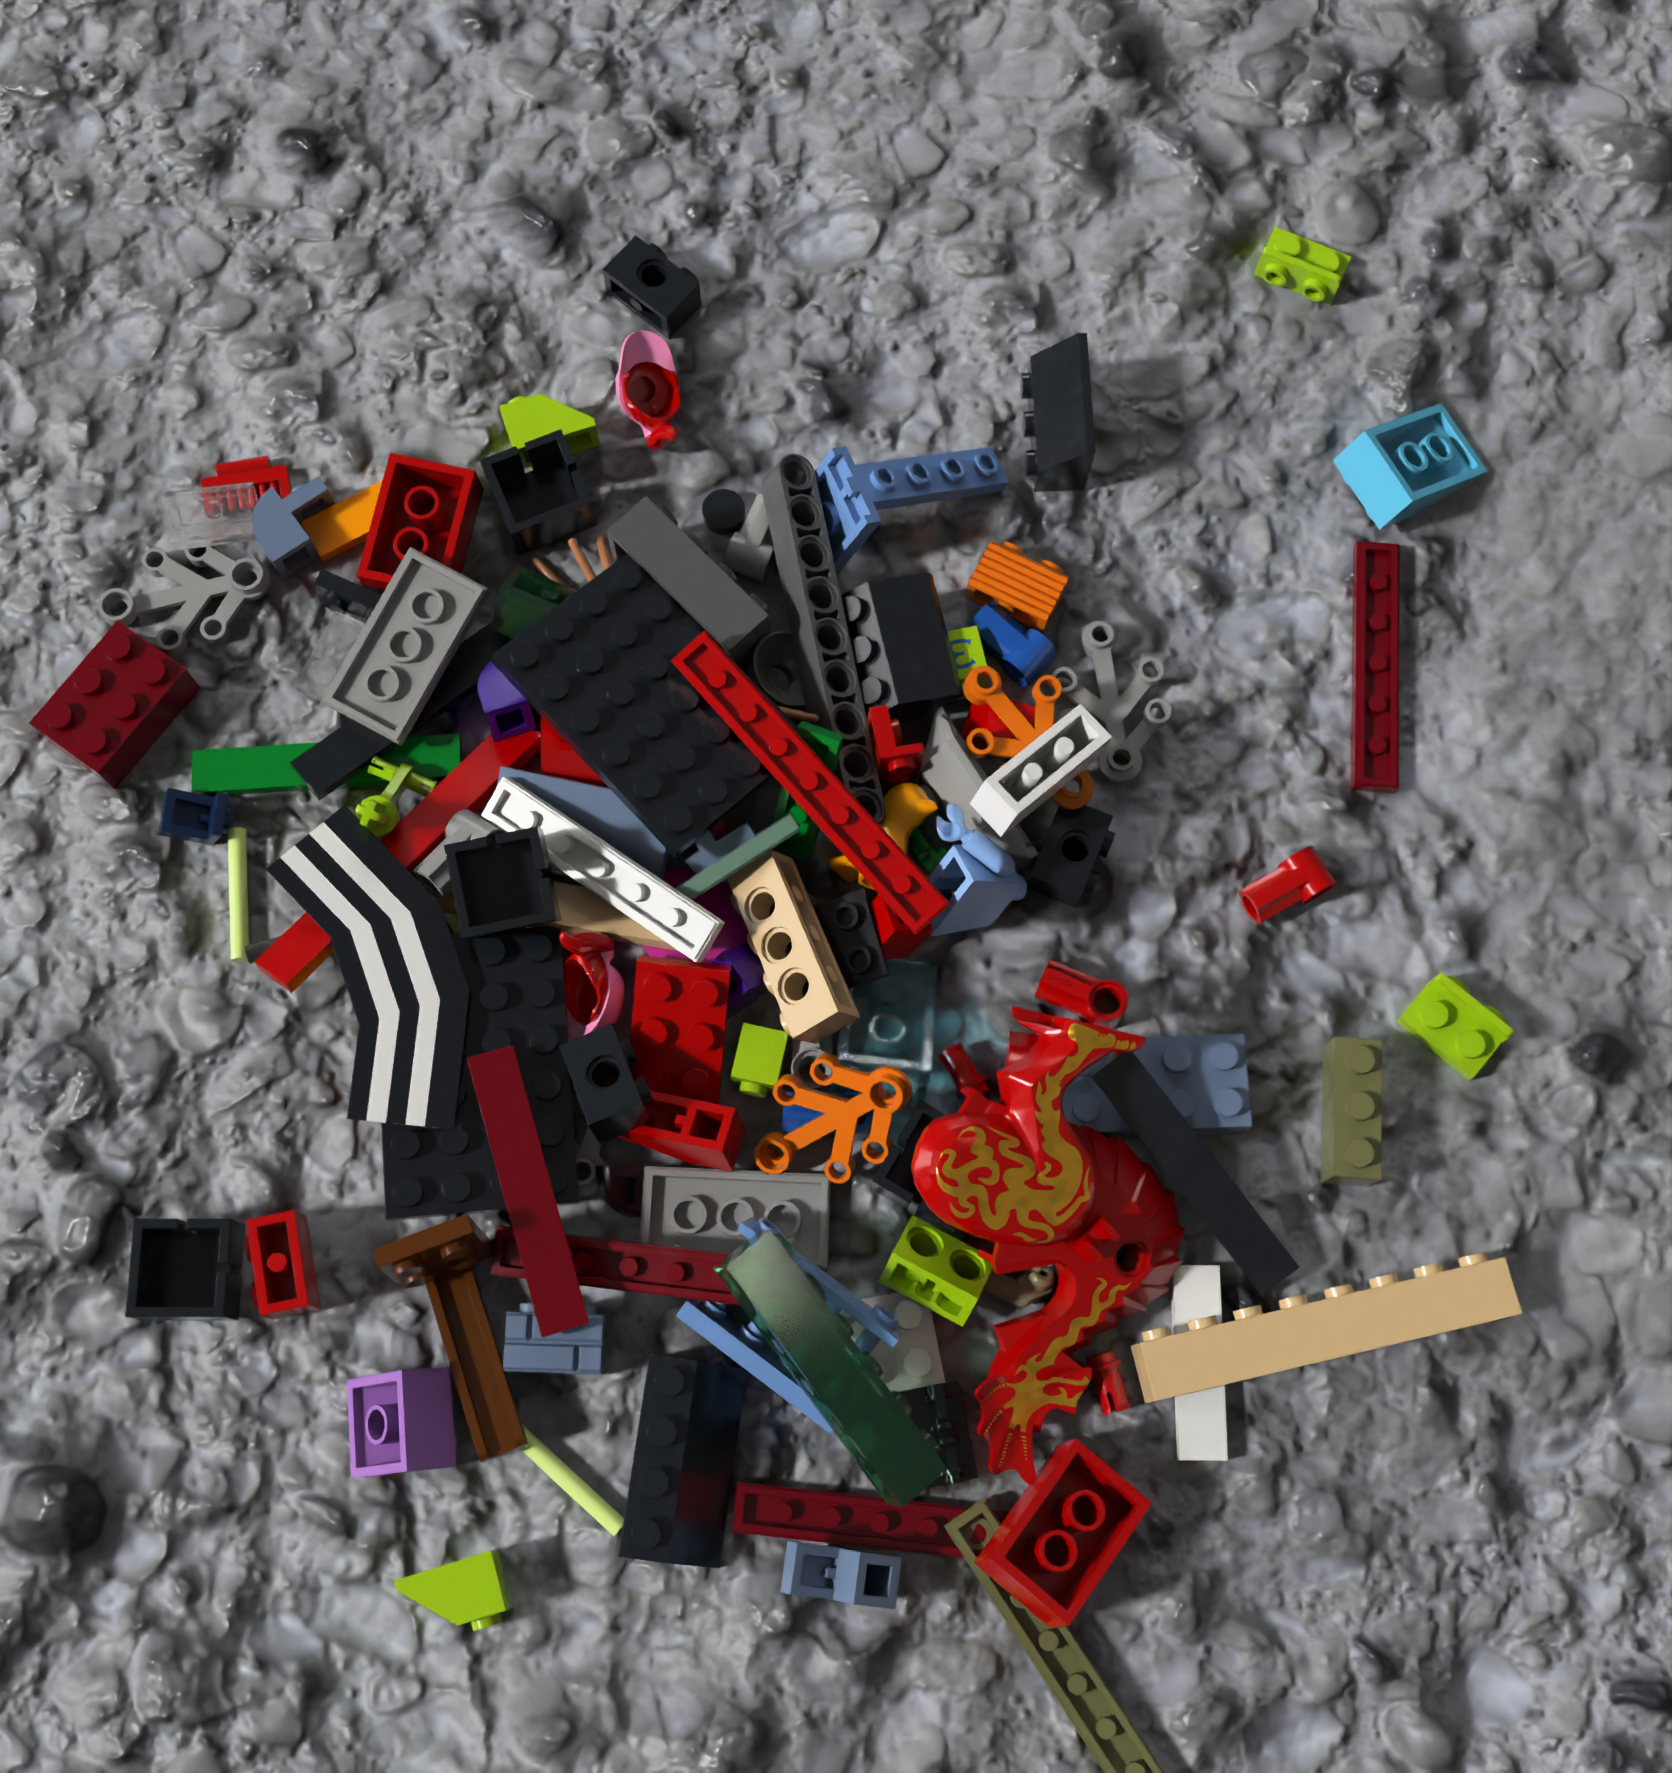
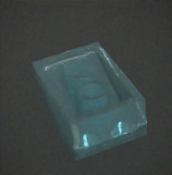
M885 959L889 976L849 989L860 1018L838 1030L835 1056L839 1059L841 1066L869 1074L881 1066H892L900 1069L907 1075L912 1085V1096L908 1103L918 1104L920 1100H925L932 1069L937 963L912 959ZM887 1082L882 1083L886 1092L896 1093V1089ZM832 1083L831 1093H862L841 1086L839 1084Z

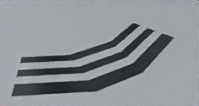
M344 805L267 867L266 870L330 936L359 1023L347 1119L454 1129L470 992L440 903L367 827L359 824L360 820Z

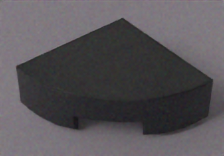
M611 1165L596 1166L597 1184L606 1203L623 1216L629 1218L641 1217L644 1170Z

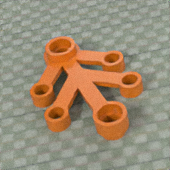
M989 666L973 668L963 684L965 697L975 705H989L1018 740L993 737L992 733L987 729L976 728L970 732L965 741L966 752L976 759L984 758L987 755L1004 758L1016 756L1053 726L1055 701L1062 692L1060 681L1052 675H1044L1033 686L1032 696L1036 701L1033 728L1001 690L1002 681L998 672ZM981 676L987 677L991 681L992 687L987 689L980 687L977 683V678ZM1046 684L1051 686L1054 690V695H1043L1040 691V685ZM975 737L983 738L987 743V748L984 750L975 748L972 739ZM1085 769L1073 778L1079 785L1078 792H1071L1064 785L1051 796L1058 806L1064 809L1075 810L1089 802L1094 792V782L1089 772Z
M830 1053L819 1055L811 1064L810 1076L813 1081L822 1086L836 1083L862 1093L851 1099L842 1098L805 1087L802 1080L794 1074L783 1075L774 1085L773 1096L779 1104L783 1106L795 1104L822 1112L823 1114L787 1134L779 1132L766 1134L754 1149L756 1164L766 1173H781L792 1162L795 1151L836 1130L832 1154L824 1166L826 1177L836 1184L847 1182L855 1171L856 1165L851 1154L859 1117L874 1109L871 1132L863 1142L861 1152L868 1162L873 1164L883 1163L893 1147V1142L889 1137L893 1113L902 1110L912 1096L911 1082L900 1069L892 1066H881L869 1074L841 1066L839 1059ZM819 1064L828 1065L832 1070V1075L822 1073ZM887 1082L896 1089V1093L886 1092L882 1083ZM782 1085L791 1086L795 1091V1095H787L783 1091ZM877 1142L881 1144L884 1152H875L871 1148L870 1143ZM771 1144L780 1147L784 1154L776 1153L772 1149ZM839 1162L843 1164L846 1168V1173L838 1172L834 1168L833 1163Z

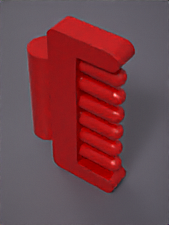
M268 455L216 464L218 476L207 477L201 480L204 507L209 516L212 517L217 515V505L221 513L226 512L225 494H227L229 509L235 511L238 507L236 492H238L239 506L242 509H246L248 507L247 490L252 507H255L258 502L257 489H259L261 497L268 490V487L271 488L273 486L278 495L280 496L281 494L282 499L292 491L288 469L285 465L271 467Z

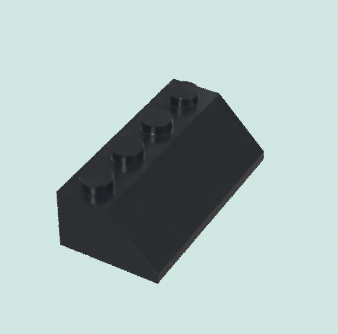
M649 1354L618 1557L667 1564L720 1568L747 1378L746 1369Z

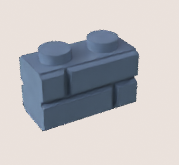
M520 1303L519 1312H507L503 1371L508 1373L604 1375L607 1316L596 1314V1305H585L590 1324L542 1338L533 1303Z

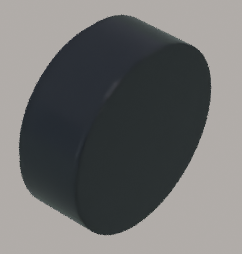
M719 489L711 492L705 498L702 505L704 523L708 529L717 534L727 535L736 532L745 521V504L741 496L729 489Z

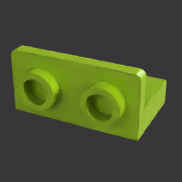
M1274 226L1266 247L1262 251L1254 275L1264 279L1273 286H1282L1300 293L1308 300L1320 301L1331 305L1352 256Z
M1440 972L1428 981L1396 1022L1469 1081L1476 1076L1500 1044L1511 1037L1514 1030L1506 1024L1507 1020L1500 1011L1489 1005L1483 1006L1469 994L1470 990L1465 983L1454 976H1446Z

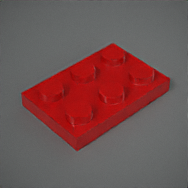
M639 955L636 961L630 1037L639 1062L631 1065L636 1078L644 1076L651 1091L718 1103L721 1090L731 965Z

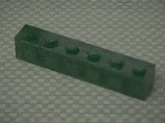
M771 1229L757 1232L713 1268L887 1505L904 1508L947 1469L938 1456L942 1452L940 1446L927 1431L923 1429L919 1431L909 1417L912 1414V1409L908 1402L897 1391L893 1390L891 1392L880 1378L883 1370L879 1363L867 1351L861 1352L851 1339L854 1331L848 1321L839 1312L835 1311L832 1313L822 1299L825 1292L820 1283L810 1273L806 1272L803 1274L792 1259L796 1256V1253L789 1241L780 1233L774 1234Z

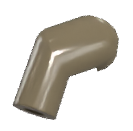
M1047 1265L1032 1268V1270L1015 1279L1004 1274L997 1275L992 1269L983 1291L1016 1306L1026 1307L1050 1294L1054 1288L1055 1274Z

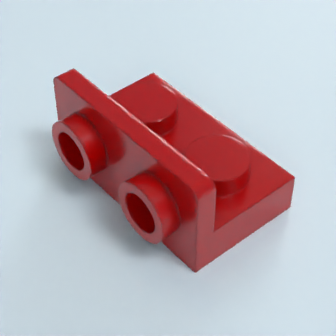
M888 706L869 707L867 723L880 785L890 790L893 786L900 783H912L913 780L917 779L924 757L923 743L900 746L902 745L900 725L897 718L890 720Z

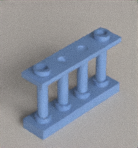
M750 1217L742 1222L737 1229L739 1233L749 1239V1242L740 1254L762 1256L766 1252L788 1269L772 1291L770 1307L760 1308L749 1325L743 1324L740 1326L726 1315L728 1313L727 1303L688 1299L676 1317L831 1434L849 1410V1408L842 1404L844 1399L841 1394L879 1341L883 1340L893 1348L904 1331L897 1327L899 1320L890 1311L877 1304L872 1308L780 1238L783 1233L774 1224L764 1218H759L756 1221ZM804 1281L826 1297V1300L787 1354L781 1353L779 1356L765 1345L766 1338L764 1335ZM843 1310L863 1325L865 1329L827 1382H820L817 1385L803 1374L805 1368L802 1365Z

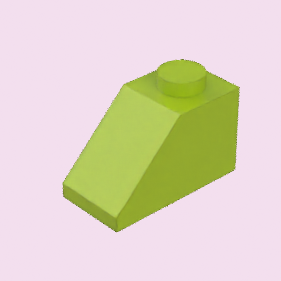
M540 393L533 396H518L507 404L499 406L511 447H517L524 468L531 467L525 443L560 429L572 454L600 445L597 426L593 417Z
M498 1549L394 1580L396 1591L456 1626L471 1622L473 1631L501 1623L500 1612L513 1608Z

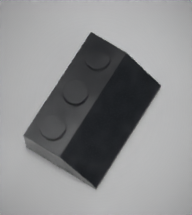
M1077 333L1032 355L1028 372L1021 373L1020 396L1021 399H1028L1029 411H1023V437H1030L1031 450H1026L1025 473L1026 476H1033L1034 492L1085 490L1096 452L1087 333Z
M927 572L867 581L841 595L866 718L869 707L887 705L890 720L897 718L899 725L964 696L932 574Z

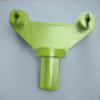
M374 756L371 762L383 767V770L369 765L368 773L385 779L390 783L381 796H369L357 805L355 813L356 817L360 820L359 824L367 827L380 841L384 836L391 833L398 824L399 813L397 805L402 793L408 789L426 797L431 791L423 788V785L434 789L438 782L414 773V767L402 763L398 766L378 756Z

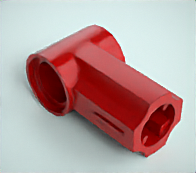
M1308 846L1280 863L1277 870L1241 889L1238 894L1241 898L1242 906L1250 919L1261 925L1298 903L1304 905L1315 900L1332 889L1337 883L1314 847Z
M1051 959L1044 970L1034 998L1082 1017L1090 1024L1110 1029L1117 1027L1121 1023L1128 1005L1127 992L1118 982L1108 979H1096ZM1099 997H1110L1117 1003L1118 1010L1112 1014H1103L1096 1009L1094 1001Z

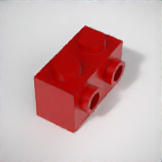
M289 1210L247 1219L248 1234L244 1237V1247L247 1259L253 1266L255 1282L251 1283V1295L255 1309L259 1310V1315L275 1320L321 1310L307 1216L296 1210Z

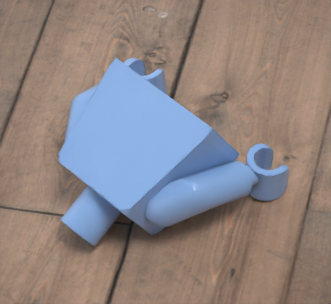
M955 804L947 805V816L951 822H946L939 816L936 817L937 831L940 838L950 842L961 840L962 844L953 845L928 878L951 904L930 923L933 929L930 933L931 936L989 926L996 921L1011 901L1024 898L1027 890L1025 878L1014 870L1015 864L1010 855L976 828L970 831L965 827L964 812L962 808Z

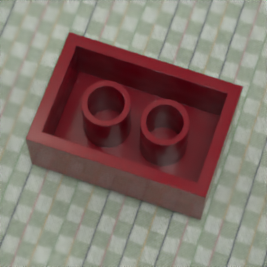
M116 621L29 724L48 742L113 789H116L200 690V686L184 667L122 623Z

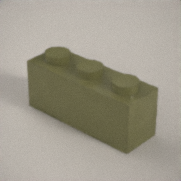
M1335 1036L1323 1046L1321 1183L1367 1187L1381 1180L1382 1040Z

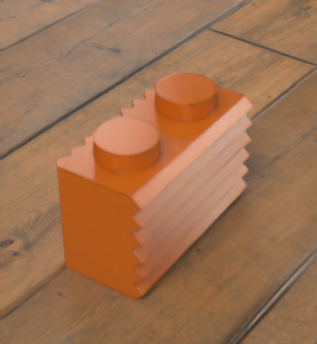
M990 541L969 579L965 597L969 601H974L982 606L994 601L1022 626L1035 629L1043 634L1066 591L1069 577L1064 575L1063 570L1053 562L1042 560L1038 563L1025 557L1022 549L1012 543L1002 542L1000 545Z

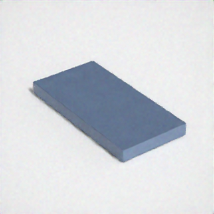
M500 766L497 786L502 777L512 778L618 851L664 880L669 851L609 787L510 766ZM550 863L551 869L561 871Z

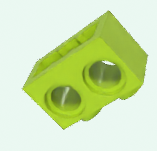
M912 1215L878 1282L963 1327L978 1301L993 1268L989 1261L977 1256L978 1249Z

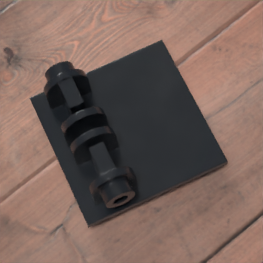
M863 888L813 906L848 990L889 976L867 896ZM792 942L788 944L789 952L792 948ZM808 981L803 987V997H805L809 989Z
M958 1380L864 1400L884 1498L979 1478Z

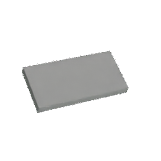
M409 547L321 702L402 746L490 591L481 584Z
M645 1166L639 1242L670 1246L675 1244L687 1248L740 1254L749 1242V1239L737 1231L738 1227L750 1217L756 1221L759 1218H764L781 1230L783 1233L780 1238L821 1270H827L831 1181L825 1174L787 1172L769 1174L764 1171L733 1170V1172L719 1169ZM766 1252L762 1255L763 1257H771ZM775 1260L774 1268L787 1269Z

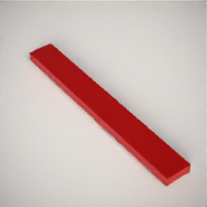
M705 630L670 660L915 935H918L951 905Z
M532 730L495 742L490 734L380 842L413 875V870L445 839V829L450 819L457 812L464 809L476 813L492 797L496 790L500 766L521 769L541 749V734ZM305 912L255 963L261 972L292 993L334 952L330 936Z

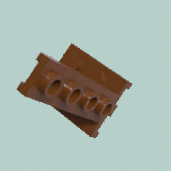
M468 1214L374 1248L373 1252L378 1268L401 1287L407 1289L426 1284L480 1462L485 1463L529 1446L507 1373L503 1371V1360L473 1267L480 1261L493 1257V1248L489 1237Z

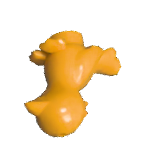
M904 782L893 786L883 797L885 814L880 821V826L906 855L908 838L912 831L919 827L927 816L939 809L935 801L928 799L922 787L911 782ZM844 855L830 856L826 859L828 867L847 882H852L858 878L859 884L875 890Z

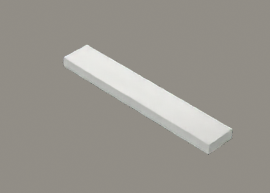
M502 777L481 815L504 832L536 826L544 830L549 860L552 865L694 962H702L725 924L724 921L510 777Z

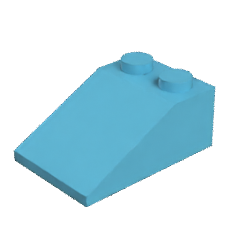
M1442 403L1364 430L1333 460L1341 472L1343 480L1351 487L1364 506L1368 517L1374 521L1379 530L1408 519L1488 472Z

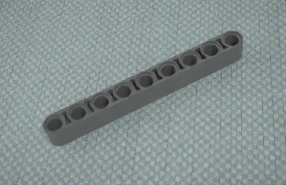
M788 454L764 478L762 493L807 713L819 716L817 723H809L845 735L835 776L876 822L879 823L885 814V804L816 475L808 459L799 454ZM828 683L832 685L834 690L829 687ZM836 724H838L841 727L843 733L840 732ZM844 766L851 771L852 776L848 774Z

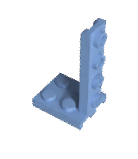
M846 446L831 448L816 468L815 475L836 575H838L880 524L881 519L877 510L990 494L1002 490L1009 481L992 447L857 465L854 464Z

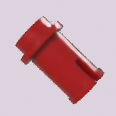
M961 1042L950 1046L937 1056V1060L941 1062L958 1090L955 1094L957 1099L963 1098L964 1101L966 1100L965 1095L960 1091L965 1086L977 1089L983 1096L990 1091L986 1084L989 1079L986 1075H980Z
M1114 1350L1086 1357L1088 1366L1092 1369V1379L1100 1402L1102 1415L1112 1414L1114 1410L1119 1412L1132 1407L1118 1367L1122 1361L1121 1358L1115 1357Z

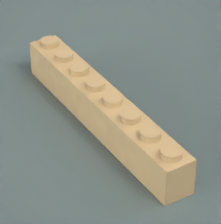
M1486 1252L1458 1258L1460 1268L1444 1271L1440 1262L1413 1269L1415 1278L1401 1282L1398 1280L1397 1273L1369 1279L1371 1289L1354 1292L1352 1283L1323 1290L1326 1299L1309 1303L1306 1294L1278 1301L1281 1310L1263 1314L1261 1305L1233 1311L1235 1321L1217 1324L1215 1315L1187 1322L1189 1331L1172 1335L1170 1326L1142 1332L1144 1342L1130 1347L1145 1403L1520 1315L1522 1310L1506 1258L1488 1261Z

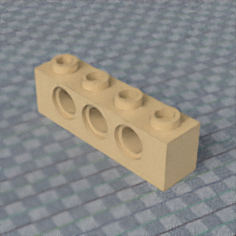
M769 850L727 877L732 890L730 895L731 903L738 914L744 919L748 929L746 935L747 942L753 952L760 958L765 971L763 973L764 983L770 993L776 997L782 1012L779 1015L780 1022L786 1033L792 1039L816 1044L859 1019V1013L793 859ZM775 902L774 912L769 916L770 908ZM792 942L791 951L786 957V948ZM808 981L809 989L805 997H803V987Z

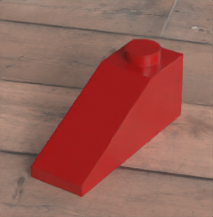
M604 1081L602 1087H608L614 1083ZM651 1091L654 1102L646 1106L652 1122L617 1136L687 1163L733 1172L745 1133V1127L734 1107Z

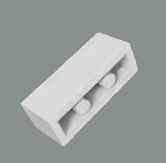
M1080 703L989 776L971 800L970 805L1002 837L1094 762L1112 736Z

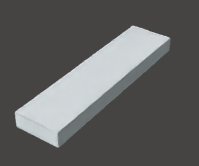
M1179 1265L1170 1278L1172 1335L1188 1332L1187 1322L1215 1315L1217 1324H1222L1220 1265ZM1225 1385L1176 1396L1177 1460L1228 1461Z

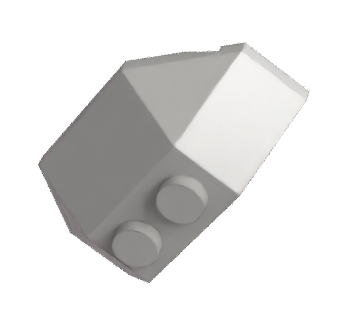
M939 708L934 713L918 782L920 787L926 792L928 799L935 801L939 808L936 811L944 821L951 822L947 816V805L955 804L959 806L964 812L965 827L970 831L976 828L1001 847L1013 859L1015 868L1023 870L1032 868L1039 853L1020 825L1017 824L1000 837L970 805L971 800L988 776L976 758L971 757L966 752L965 741L944 708ZM961 840L948 841L951 846L962 844Z

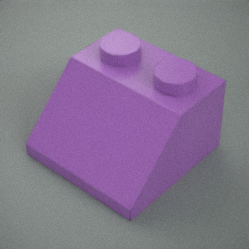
M451 1367L398 1370L347 1380L351 1479L456 1467L455 1452L457 1449V1438L454 1433V1388L451 1383Z

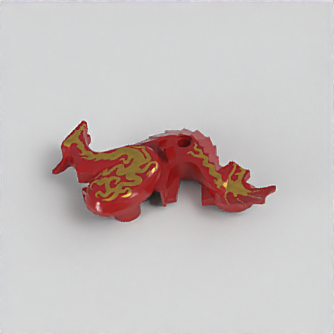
M1012 1006L1011 1014L1022 1027L1037 1033L1038 1041L1027 1056L997 1071L996 1076L1001 1103L986 1099L977 1089L966 1086L960 1091L965 1095L966 1100L958 1112L934 1119L923 1130L915 1146L911 1170L914 1184L927 1207L943 1222L970 1235L995 1242L994 1250L979 1249L977 1255L990 1262L995 1274L1001 1275L1054 1264L1058 1271V1287L1055 1296L1046 1306L1039 1311L993 1325L1000 1349L990 1366L987 1380L978 1385L974 1391L975 1397L981 1406V1419L977 1427V1433L982 1438H985L990 1445L988 1469L994 1475L1009 1469L1015 1470L1025 1483L1034 1485L1037 1477L1032 1454V1433H1040L1044 1417L1052 1409H1060L1067 1413L1076 1414L1077 1401L1092 1378L1091 1367L1075 1359L1071 1354L1090 1345L1091 1336L1118 1327L1119 1319L1145 1313L1147 1304L1169 1291L1166 1284L1182 1262L1176 1255L1186 1228L1179 1226L1173 1191L1163 1188L1150 1164L1141 1162L1122 1138L1112 1136L1108 1139L1089 1126L1081 1125L1079 1127L1069 1122L1063 1111L1062 1101L1065 1090L1082 1072L1112 1052H1134L1139 1050L1145 1044L1146 1037ZM1126 1244L1127 1256L1122 1263L1117 1264L1118 1250Z

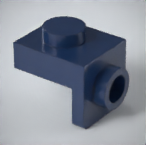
M168 788L164 795L158 835L213 845L221 837L222 833L228 834L231 827L233 808L226 807L228 793L218 792L212 797Z

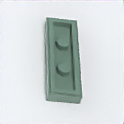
M790 812L677 885L675 889L691 900L695 899L797 833L800 829V823L794 814Z

